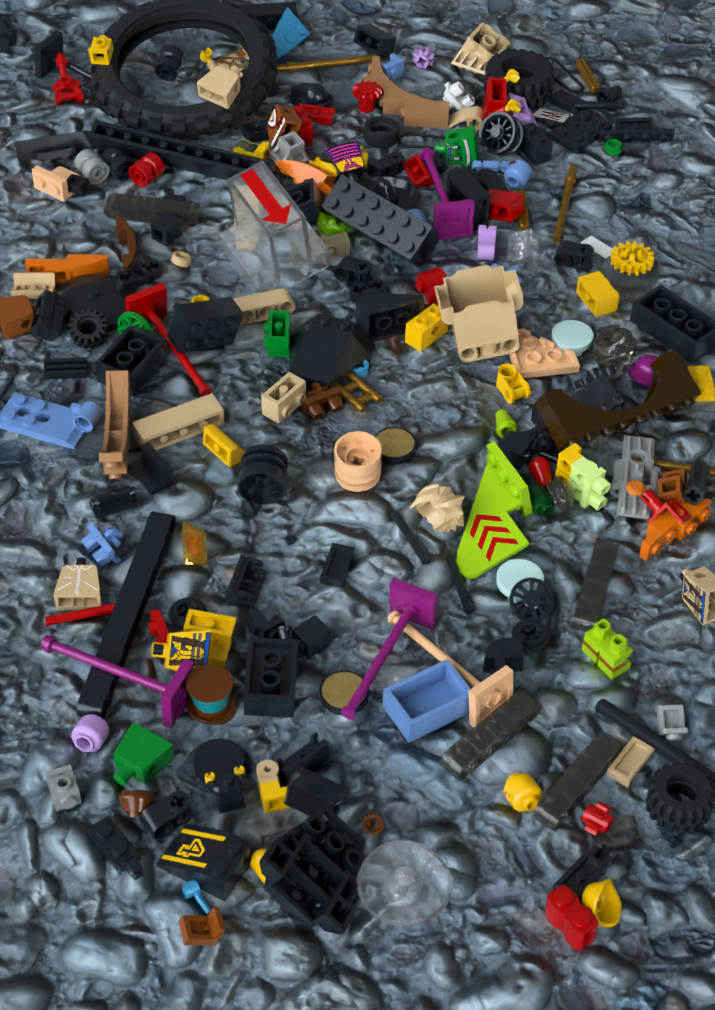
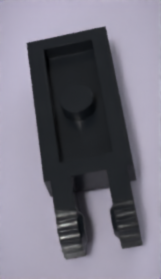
M598 841L589 851L586 850L554 883L552 890L565 885L577 895L580 901L586 886L598 882L615 863L618 853L611 851L602 861L599 860L597 857L603 852L605 844Z

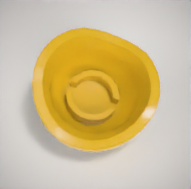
M607 878L604 881L587 885L582 894V905L593 912L599 926L608 928L618 924L621 917V900L612 879Z

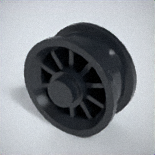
M501 111L488 115L483 120L479 129V140L482 147L486 151L499 156L514 154L520 148L524 139V128L521 121L515 116Z

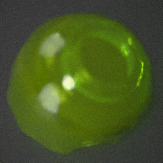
M322 212L319 213L317 228L321 234L328 236L346 231L347 226H344L343 222L340 225H336L334 217Z

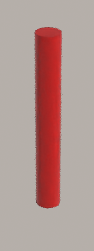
M116 603L46 616V626L110 614Z

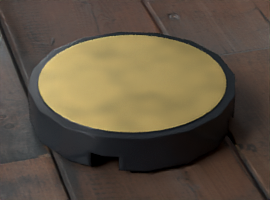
M390 427L379 431L375 435L382 448L381 461L399 464L400 461L405 460L406 462L415 455L417 443L411 432L403 428Z
M346 670L336 671L326 676L320 685L319 691L322 705L328 711L336 715H342V708L348 705L363 677L353 671ZM369 689L358 706L356 713L362 710L368 703Z

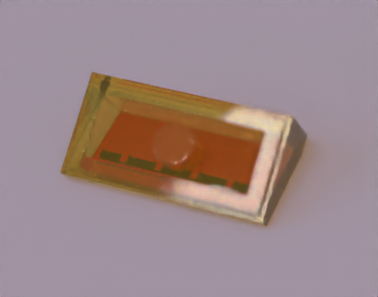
M183 521L181 534L184 564L207 565L206 532Z

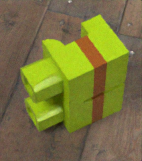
M602 619L595 623L592 629L585 632L581 650L595 664L598 663L597 666L612 680L630 669L631 662L627 657L631 655L633 649L627 644V639L622 634H616L611 629V624L606 619Z

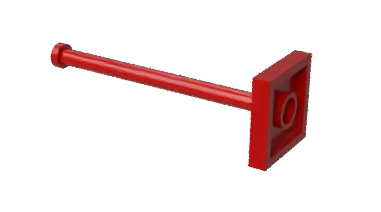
M164 283L126 296V312L137 313L148 323L152 322L161 336L166 338V343L198 387L201 397L211 394V387L205 384L186 355L178 353L167 337L168 329L161 321V318L167 317V288Z

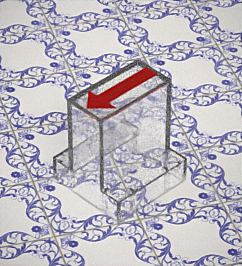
M263 160L227 179L236 224L218 233L220 243L224 252L255 294L280 288L289 289L331 266L329 249L306 221V216Z

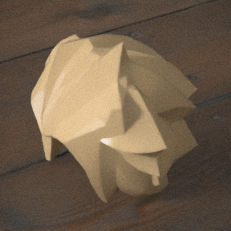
M432 483L425 486L410 506V509L416 506L417 511L427 518L428 523H431L433 529L437 532H449L451 529L456 531V526H464V512L461 506L465 496H455L451 488L444 486L443 483Z

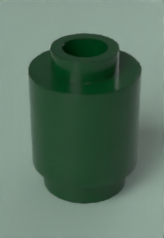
M536 483L529 485L531 506L538 516L551 514L556 504L554 498L543 486Z

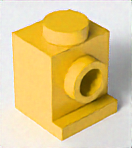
M105 35L93 37L91 47L88 49L91 64H110L114 50L112 38H108Z

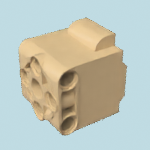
M482 265L458 270L454 276L443 278V285L434 286L441 319L445 324H451L455 344L462 361L472 362L514 353L519 349L520 344L515 311L522 308L524 301L516 270L505 272L503 266L492 268L489 265Z

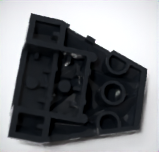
M327 806L300 825L295 826L286 834L270 843L259 861L261 873L266 877L265 891L305 927L312 928L318 924L326 932L343 934L355 914L356 905L352 904L353 895L359 889L356 875L362 868L365 840Z

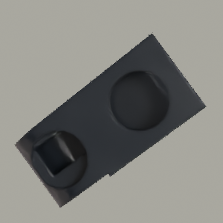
M392 152L379 160L372 158L368 160L367 174L370 177L396 176L403 171L404 156L401 153Z

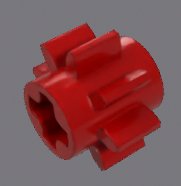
M601 801L597 802L596 806L590 803L581 821L587 824L584 830L595 836L600 831L606 834L614 820V816L609 813L611 807Z

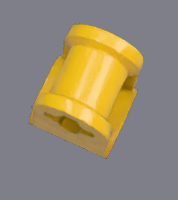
M505 363L498 367L496 386L508 404H512L515 400L521 398H530L531 390L529 384L523 379L514 365Z

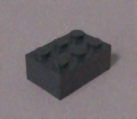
M232 297L178 304L167 337L178 353L232 345L244 313Z
M129 325L95 362L97 382L106 385V371L128 370L130 373V395L134 396L168 358L166 338Z

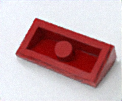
M418 153L403 163L405 171L416 188L434 184L428 168Z

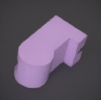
M479 225L477 260L493 261L497 226Z

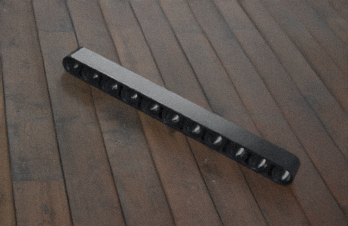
M154 511L150 513L97 650L96 657L124 667L174 532L175 515ZM91 666L78 700L77 716L83 717L84 715L93 714L104 719L120 677Z

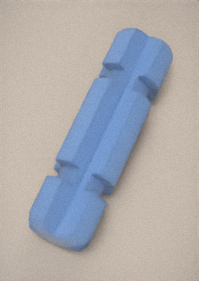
M473 161L472 169L475 168L477 171L491 169L494 172H499V170L505 172L509 166L508 161H501V163L499 161H483V163L481 161Z

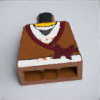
M281 105L272 107V114L267 123L272 148L277 146L279 137L292 131L298 133L302 121L293 108Z

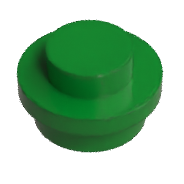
M609 139L604 144L603 149L608 155L615 156L622 152V145L617 139Z

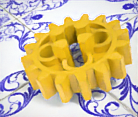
M626 241V244L620 242L618 247L614 246L613 251H611L610 264L614 265L615 270L621 269V274L628 272V276L631 273L639 276V272L646 274V270H651L655 258L653 257L654 252H650V247L644 248V243L637 245L636 241L633 244H630L629 241Z

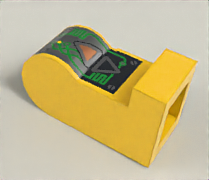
M242 139L232 152L270 160V143L263 141L260 145Z

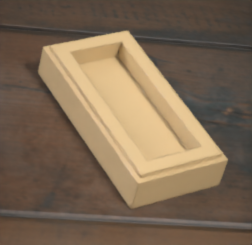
M633 736L607 769L606 775L628 788L654 755L655 748Z

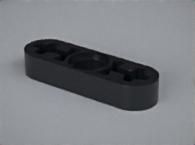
M148 260L116 274L114 286L122 291L134 289L161 278L164 266L157 260Z

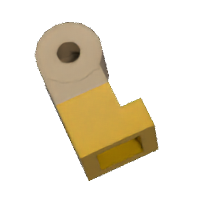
M272 760L261 761L256 767L257 786L264 813L290 809L289 806L284 804L287 786L280 788L279 766Z

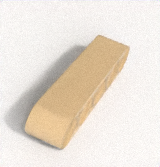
M285 288L233 298L244 313L240 325L268 320L269 310H290L291 314L296 308L290 292Z

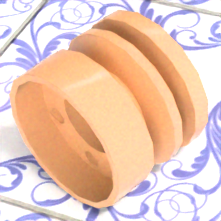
M355 431L349 432L338 439L334 448V474L336 481L341 487L349 491L361 492L373 488L380 481L382 448L375 436L367 432Z

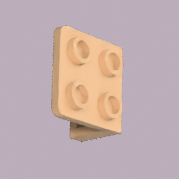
M35 166L32 169L34 188L63 202L75 194L68 192L67 179L71 174L81 175L61 166L51 172L39 166Z

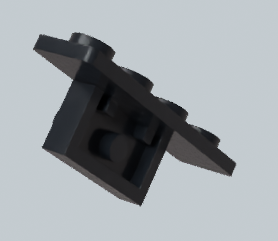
M653 117L616 118L615 130H602L598 141L606 143L609 139H617L623 143H631L632 141H641L642 143L650 141L668 142L672 140L675 129H654Z
M85 130L15 142L18 161L37 158L42 163L54 162L56 158H61V160L72 159V156L77 155L76 152L93 148L89 137L90 131Z

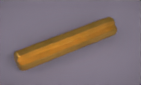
M583 57L577 58L575 65L592 94L597 93L601 88L585 59Z
M517 189L516 193H522L525 211L518 217V226L521 232H527L530 223L526 191L524 189Z

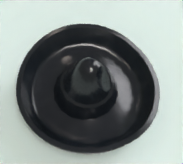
M373 176L356 182L405 211L413 209L417 200L418 193L414 184L401 177Z

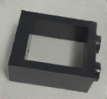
M465 169L448 175L447 195L450 202L462 201L464 196L474 201L473 231L477 230L479 225H488L491 194Z

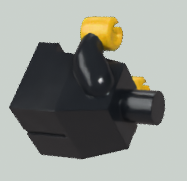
M240 765V768L236 766L233 775L225 773L223 777L216 779L213 772H210L211 775L205 774V783L209 792L215 796L219 814L245 808L242 788L246 785L247 779L244 766Z

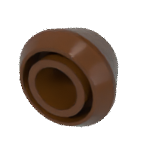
M126 790L122 791L118 798L123 812H128V817H140L141 812L149 805H152L155 796L151 791Z

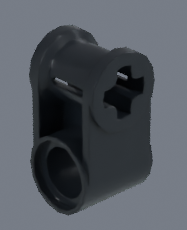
M564 240L560 242L554 261L562 267L586 271L593 267L591 256L594 254V248L589 244Z
M347 255L334 268L333 273L342 282L357 284L361 283V280L365 282L373 279L371 276L373 265L369 261Z
M176 791L157 803L149 805L141 812L140 819L154 839L166 837L170 832L191 820L193 812L190 807V798L185 792Z

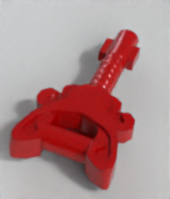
M58 53L55 61L56 66L59 67L61 78L52 85V90L55 92V105L60 106L63 101L76 99L80 103L84 102V95L80 89L81 82L79 80L75 81L74 78L68 76L66 68L68 66L67 58H64L63 53Z

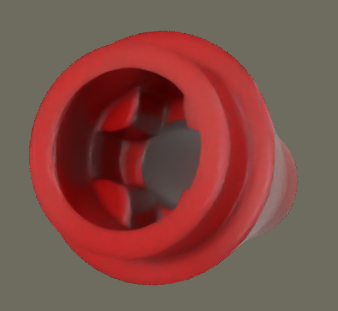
M545 457L533 459L529 463L531 475L538 485L543 486L546 491L551 490L553 484L550 462Z

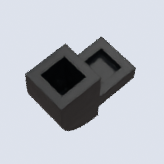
M521 637L500 638L489 644L485 651L483 673H489V676H491L505 665L511 668L513 672H522L524 653Z

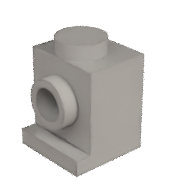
M71 764L45 772L56 811L70 809L82 803Z

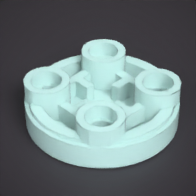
M565 320L557 323L553 327L551 340L556 343V347L562 350L570 349L575 352L576 357L581 356L584 351L591 347L594 337L592 329L587 324L577 320Z
M512 559L499 567L496 583L499 590L509 600L513 586L520 580L531 577L544 581V574L538 565L529 560ZM529 582L523 583L522 585L525 590L529 591ZM534 582L533 590L536 591L538 583ZM543 586L539 589L540 594L542 593ZM518 588L516 589V591L521 595L524 594V592H522ZM514 597V603H519L521 598Z

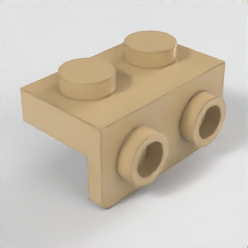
M15 272L13 274L14 286L11 290V296L26 295L30 300L37 299L44 290L56 293L54 272Z

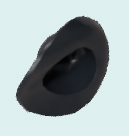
M300 83L292 89L290 99L294 106H299V103L329 107L334 100V97L322 85L317 83Z

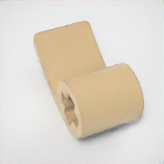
M473 106L451 114L448 127L451 128L458 123L466 121L468 127L475 126L476 131H478L484 120L483 109Z

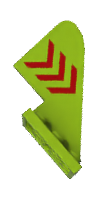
M495 441L486 445L488 455H486L487 464L457 552L456 562L461 575L466 579L479 577L529 546V542L508 514L513 510H520L524 517L533 513L529 489Z

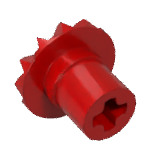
M369 80L355 84L353 95L359 99V110L361 112L372 113L375 110V100L382 95L381 85Z

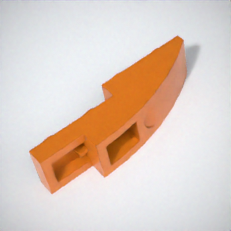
M276 160L275 162L280 168L279 171L294 178L293 182L296 184L313 178L320 190L325 193L324 196L326 198L334 187L333 182L336 176L319 166L291 160Z
M68 254L67 259L26 258L25 261L26 272H54L56 285L64 284L81 275L110 273L108 255Z
M708 498L703 499L698 505H690L689 502L681 504L692 516L689 521L683 524L669 510L648 524L646 538L642 541L639 557L648 561L653 555L657 556L662 547L667 542L671 543L675 537L682 541L688 534L692 535L701 522H706L711 514L709 510L711 500ZM676 509V511H677L681 516H683V514H682L678 509Z

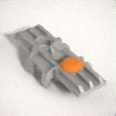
M624 435L622 459L616 460L611 468L613 481L609 491L610 495H615V491L619 489L617 515L648 520L650 518V508L639 497L649 488L658 496L657 479L661 477L662 469L658 466H653L655 439L629 435ZM638 457L641 458L643 461L635 462L632 460V458ZM643 478H650V485H645Z

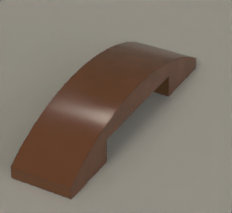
M115 216L119 244L127 243L128 253L122 254L123 270L137 265L136 240L129 224L120 216Z

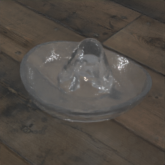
M406 840L387 842L374 849L362 863L357 878L358 895L367 912L378 921L397 927L417 926L435 918L447 906L453 887L451 874L444 861L430 848L420 843Z

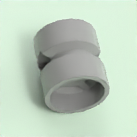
M85 149L76 156L74 161L75 167L86 178H89L90 183L99 184L108 177L109 166L94 150Z

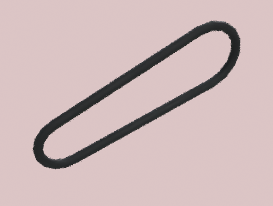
M544 57L555 61L581 87V89L577 91L571 90L561 81H559L556 77H554V80L556 82H558L561 86H563L566 90H568L571 93H580L583 91L584 86L557 59L553 57Z
M406 132L399 136L398 142L408 148L435 149L434 146L407 145L402 143L401 138L406 135L445 139V137Z

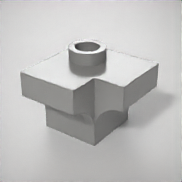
M295 131L279 137L277 146L269 152V158L274 162L276 160H291L309 163L304 149L305 142Z

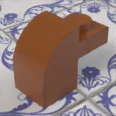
M685 469L662 473V478L657 479L659 499L664 503L675 498L680 504H686L688 501L684 499L685 485H687Z

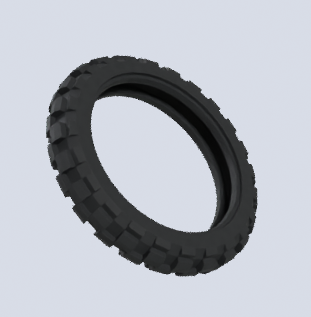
M159 0L154 3L149 1L137 7L136 11L130 10L119 18L118 23L114 22L104 33L108 38H112L114 48L110 64H91V80L95 95L99 103L103 105V109L112 118H116L118 123L128 128L171 138L185 137L186 140L199 139V135L208 134L212 136L221 133L223 128L227 126L232 128L243 122L244 116H251L261 106L260 103L266 100L272 90V84H274L277 76L278 61L276 46L273 38L269 35L268 29L261 21H257L255 15L244 8L239 9L237 4L227 0ZM182 28H203L222 33L239 43L249 56V64L240 79L241 89L229 109L211 101L186 106H168L149 102L132 93L122 83L120 79L121 68L128 55L145 40L166 31Z

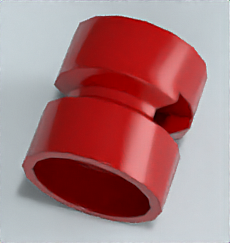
M149 152L129 168V176L137 186L144 188L164 173L165 166L157 154Z

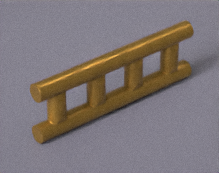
M352 371L345 375L351 383L343 387L336 381L330 385L331 388L340 386L342 390L341 397L360 413L366 411L367 407L364 404L372 399L377 404L383 400V397ZM360 388L366 394L356 398L350 392Z

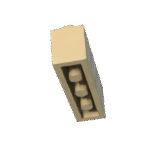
M211 393L132 422L133 436L140 448L141 445L149 442L155 450L204 433V427L209 424H215L217 427L223 426L224 409Z

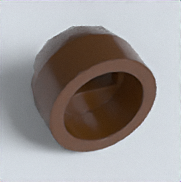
M369 811L363 818L364 830L370 834H378L383 830L384 818L382 814L378 811ZM372 818H376L377 825L372 826Z

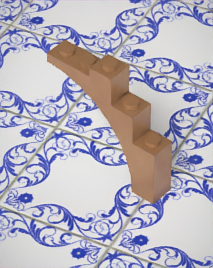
M373 56L372 63L368 64L367 77L363 76V81L367 82L369 80L381 85L382 95L375 100V103H379V107H383V114L401 115L400 119H404V126L448 129L449 102L421 98L399 88L383 72L380 65V56Z
M128 370L106 371L105 432L103 447L99 453V462L104 465V475H109V479H123V475H128V450H130V373Z

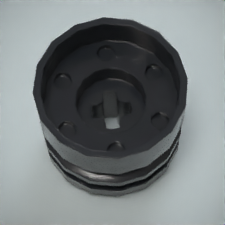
M264 444L251 446L244 451L241 456L238 492L245 500L256 499L260 505H269L282 499L285 494L288 458L285 453L277 447Z

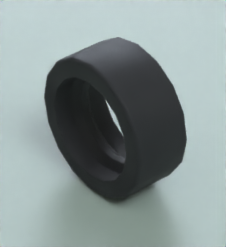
M377 116L365 122L364 141L369 146L384 149L392 147L398 142L399 125L394 119ZM375 131H386V132H389V133H387V134H377V133H374V132H375Z

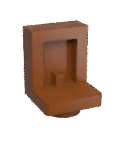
M213 907L208 915H182L178 921L184 945L214 946L225 931V920L221 916L219 907Z

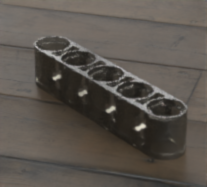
M120 193L110 194L104 207V214L108 218L115 219V216H120L125 221L151 223L165 212H168L181 219L182 227L189 228L197 225L202 211L201 206L193 201Z
M596 539L571 628L587 632L599 621L617 559L619 543Z
M520 689L452 745L442 755L439 764L457 780L465 779L531 723L542 710V704L526 691Z
M600 731L539 801L533 811L532 818L556 832L604 776L607 769L624 749V744L606 732Z

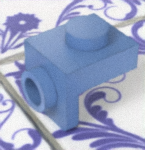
M395 53L390 54V62L383 64V72L390 81L402 77L404 74V60Z

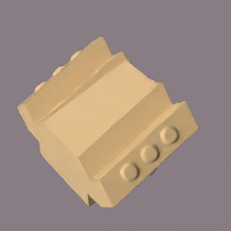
M482 22L467 38L463 47L451 62V65L459 69H465L468 72L471 71L477 75L485 76L487 62L495 54H500L504 50L507 51L511 44L505 36L498 34L490 25Z

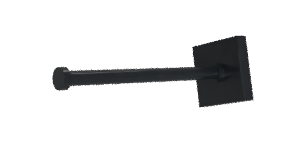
M55 31L35 47V77L41 79L57 67L55 61L57 54L63 53L62 32ZM67 60L68 66L66 68L92 81L91 72Z

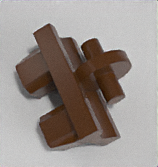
M318 382L312 383V390L307 392L308 398L304 399L305 405L302 406L304 414L309 412L311 417L316 420L324 416V406L328 405L332 413L342 410L343 403L340 398L342 390L340 386L328 389L327 385L321 387Z

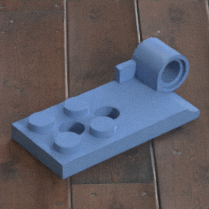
M14 392L0 412V428L75 450L85 433L93 430L103 412L96 403L86 401L83 405L72 402L71 408ZM48 419L47 422H40V420Z

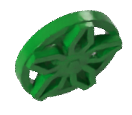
M127 311L118 318L117 330L120 334L129 325L142 330L145 328L147 332L153 333L149 323L137 313Z

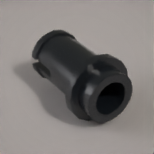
M434 152L433 161L440 175L445 171L446 166L442 161V155L439 152Z

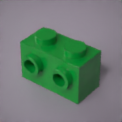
M269 310L268 322H264V335H268L264 336V349H268V358H289L290 310Z

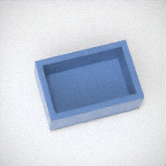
M446 659L384 688L383 708L408 743L468 715L469 690L471 688L451 662Z

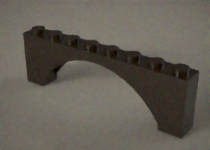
M674 350L662 354L650 364L652 380L647 397L640 406L630 410L614 412L596 409L574 400L565 394L561 388L544 393L534 405L557 448L560 450L574 443L579 445L583 441L589 443L600 435L606 437L612 434L614 430L623 431L629 428L631 424L635 423L637 426L647 421L648 418L654 420L665 412L671 414L682 406L688 408L695 404V399L701 395V392L678 351Z

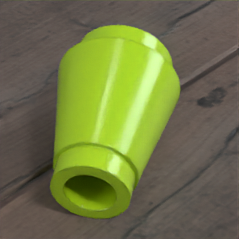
M498 410L495 414L496 433L501 438H504L509 431H517L518 427L507 410Z

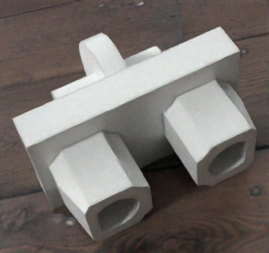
M460 81L454 84L450 82L444 84L446 90L442 99L445 102H449V110L459 111L472 107L475 104V97L471 93L464 97L461 95L464 92V86Z

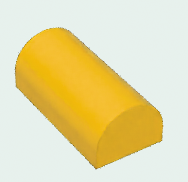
M209 424L204 427L203 444L228 467L231 468L241 461L244 450L215 424Z

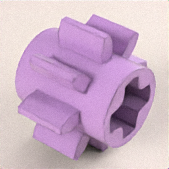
M420 46L419 50H414L412 62L416 63L417 68L427 69L428 64L433 65L435 53L431 52L430 47Z

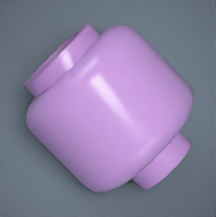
M88 714L78 721L71 736L79 750L83 752H96L102 747L110 731L104 719L97 715Z

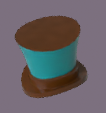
M206 664L196 667L188 674L186 688L190 698L187 703V710L193 719L205 724L221 725L229 722L235 716L237 704L235 696L231 691L233 678L229 671L218 665Z

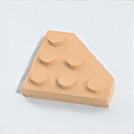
M524 328L518 329L520 346L516 352L509 354L512 365L517 368L523 379L579 372L580 364L574 351L570 349L562 350L556 347V343L543 337L538 339L532 336L530 331Z

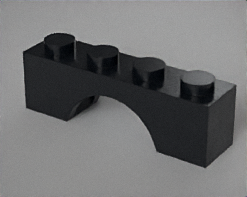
M533 404L531 421L535 425L534 428H540L549 432ZM532 429L522 432L509 431L498 443V447L506 458L518 470L525 463L528 464L536 450H530L531 445L534 443L529 436Z

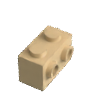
M288 372L261 395L262 414L278 424L283 419L289 417L298 406L304 404V399L307 398L306 381Z

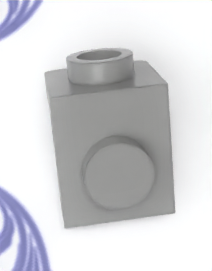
M658 705L656 707L658 735L666 737L667 741L682 740L681 736L688 734V728H685L683 705Z

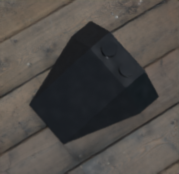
M316 314L297 326L290 336L289 372L303 380L330 386L363 364L365 359L369 360L376 349V345L358 323L348 319L331 317L328 314Z

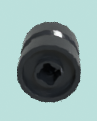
M174 45L162 47L154 68L155 74L160 79L173 81L177 78L184 59L182 50Z
M112 146L103 153L101 159L109 166V172L119 181L129 180V168L135 162L120 147Z

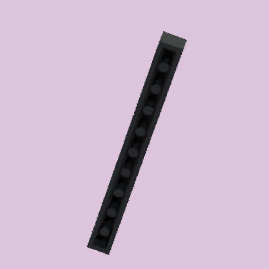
M95 120L89 133L93 149L106 151L112 146H118L127 156L135 159H141L149 152L155 153L161 158L165 166L245 185L247 184L240 175L251 169L256 172L268 190L272 189L277 176L274 161Z

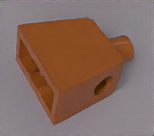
M20 295L0 298V328L4 340L31 330L36 305L30 304L28 296Z

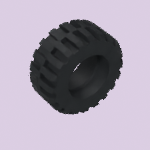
M510 49V51L504 50L500 54H495L487 62L484 92L488 77H506L507 72L510 69H514L519 73L520 79L516 83L508 81L507 95L512 93L524 97L531 111L535 108H541L552 96L554 67L542 54H536L532 50Z

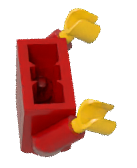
M510 69L506 77H488L483 101V119L493 112L501 111L508 114L509 111L518 113L521 110L517 107L521 103L514 99H511L507 104L508 81L516 83L520 79L519 73L514 69Z

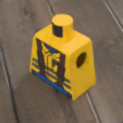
M211 631L167 634L166 643H152L151 657L165 658L164 668L175 672L184 659L194 662V669L198 666L208 664Z

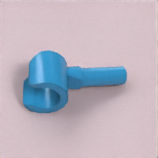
M191 880L183 883L182 890L185 898L189 899L195 896L196 901L208 915L212 909L201 895L198 882Z

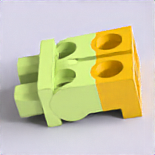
M574 443L559 453L554 483L575 500L579 501L583 508L591 505L596 510H599L607 504L608 499L604 494L610 490L611 483L605 479L606 470L602 467L598 469L596 463L582 456V448Z

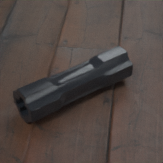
M696 461L690 467L689 481L684 489V499L690 505H698L705 497V486L707 480H709L711 470L710 466L704 461Z

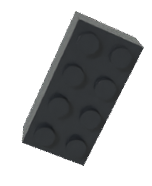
M660 284L633 302L630 321L673 351L677 350L680 356L692 364L715 349V320Z

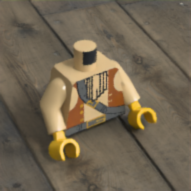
M208 47L205 53L202 50L200 54V59L208 63L207 66L210 71L216 66L228 70L234 65L240 70V79L249 64V56L244 49H238L211 59L212 50Z

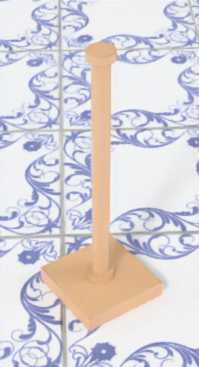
M397 610L391 612L388 616V622L395 625L401 613ZM407 623L403 631L440 662L448 659L464 681L472 688L469 690V724L477 730L513 705V670L505 665L480 682L411 624Z

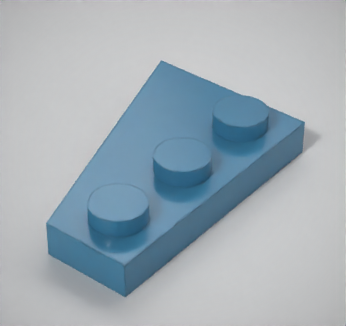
M288 7L284 10L271 35L276 46L277 61L310 35V32Z

